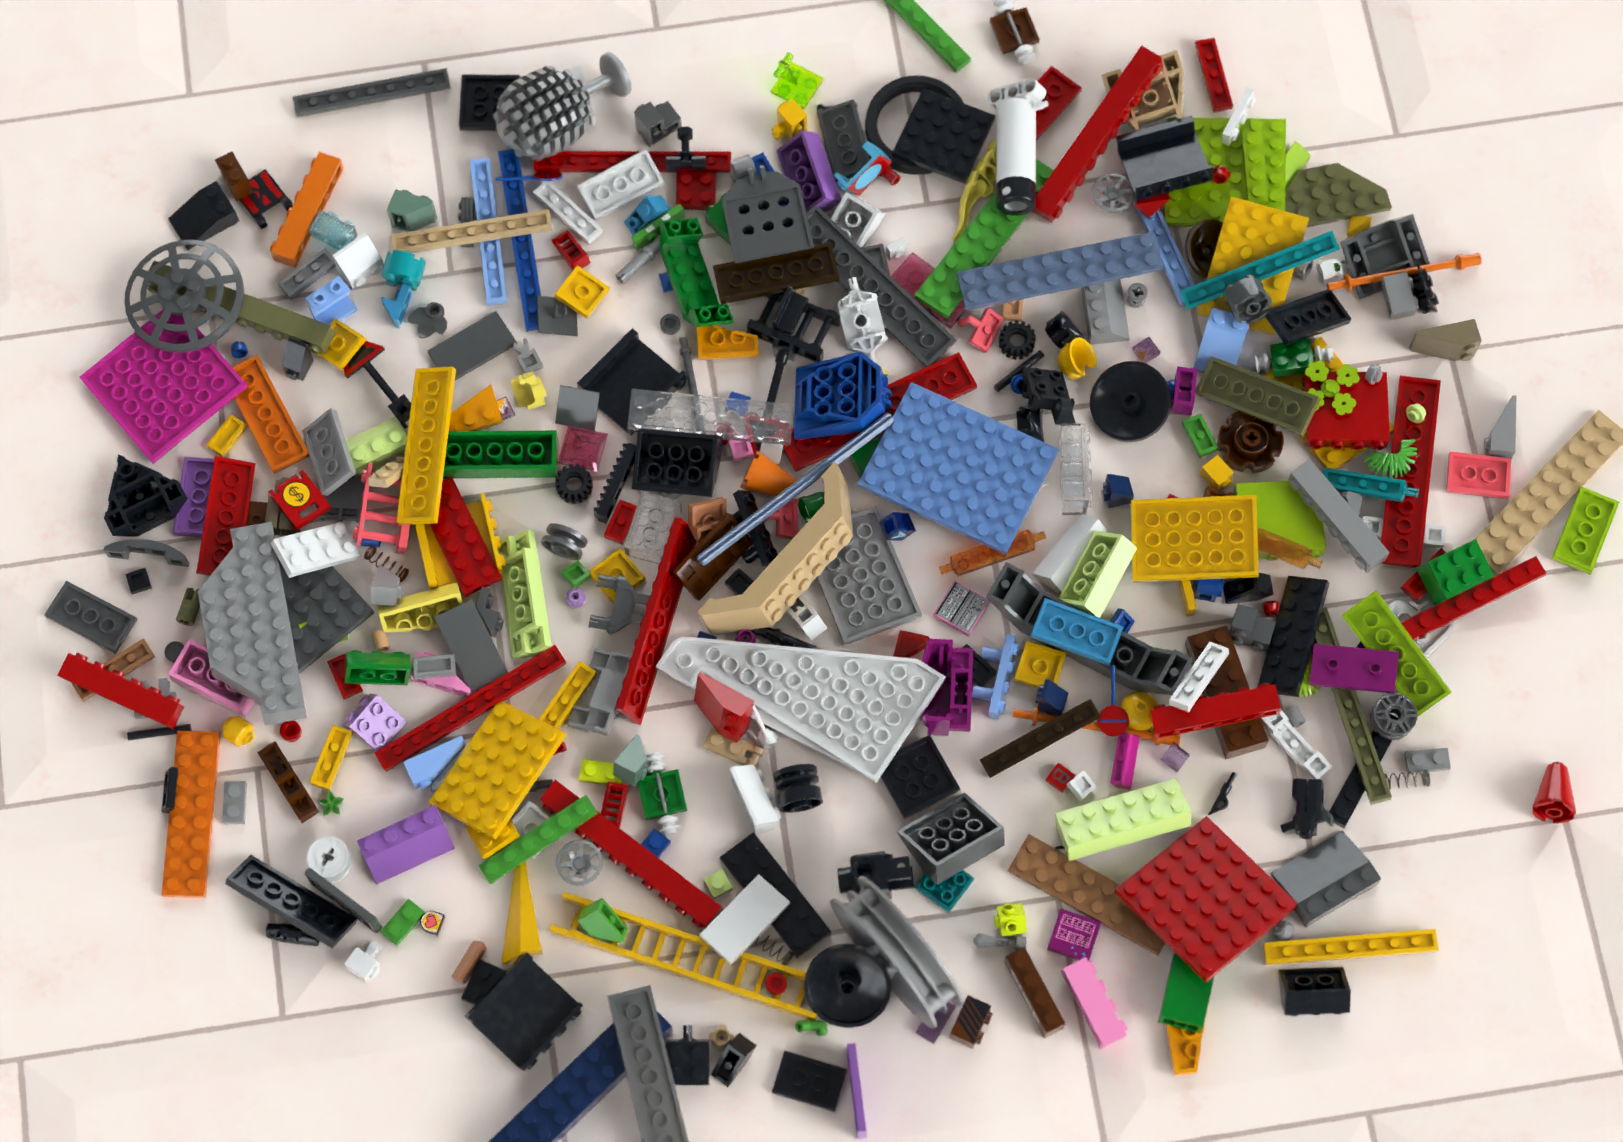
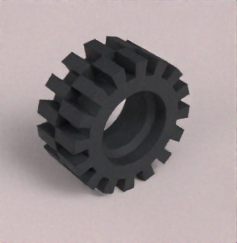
M1015 320V324H1012V321L1008 322V326L1005 324L1003 330L1000 331L999 348H1002L1001 352L1003 354L1006 353V357L1013 356V360H1016V357H1019V360H1021L1024 355L1027 358L1035 347L1034 329L1031 330V325L1025 326L1024 321L1021 324H1018L1019 320ZM1014 334H1019L1024 337L1025 342L1021 346H1014L1010 343V337Z
M569 464V468H566V466L562 467L563 471L559 470L558 476L555 477V486L562 500L565 499L567 503L571 501L572 504H576L575 501L581 503L583 498L587 500L588 494L591 495V489H593L590 472L586 471L584 466L580 468L579 464H576V467H573V464ZM570 478H579L582 481L581 487L577 490L568 489L566 483Z

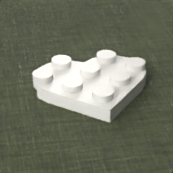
M1397 600L1391 603L1389 608L1398 620L1403 622L1435 605L1432 601H1425L1418 605L1410 600L1409 602ZM1455 621L1415 640V643L1426 657L1449 636L1454 628Z

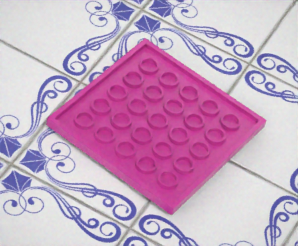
M164 309L157 313L155 317L159 319ZM172 314L167 321L168 324H185L183 316ZM149 320L140 328L151 336L156 325ZM195 328L198 339L204 338L205 336L202 332ZM163 329L159 341L180 344L188 343L190 339L187 331L174 332ZM136 332L79 377L153 464L248 387L212 344L195 351L174 353L151 346Z

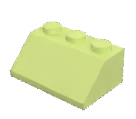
M396 417L346 440L357 476L361 477L362 470L367 469L368 463H373V471L392 461L397 455L405 454L407 435Z

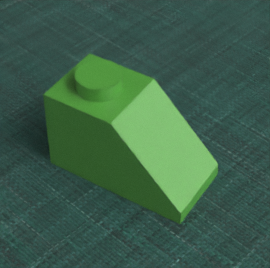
M603 898L582 908L578 918L580 926L592 937L621 943L624 941L628 931V927Z

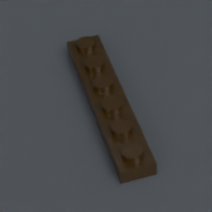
M1089 699L981 758L980 762L989 778H992L1101 718L1092 700Z

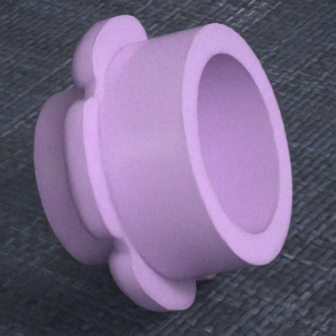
M579 588L575 590L570 589L566 593V603L573 608L581 607L586 601L583 590Z

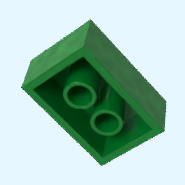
M1476 539L1416 567L1434 605L1494 577Z

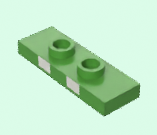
M677 204L632 236L634 248L639 250L647 243L654 241L660 235L661 221L685 218L684 208Z

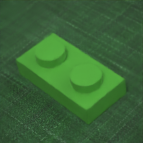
M1201 413L1182 421V426L1199 458L1218 451L1219 447Z
M408 899L380 932L398 946L420 921L425 912Z

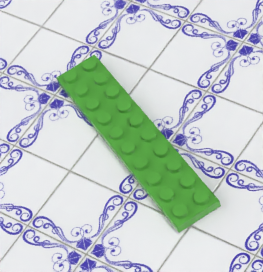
M1037 159L1036 195L1054 171ZM995 192L918 289L914 298L948 319L963 300L957 272L990 265L1030 213L1013 216L1000 212L996 207Z

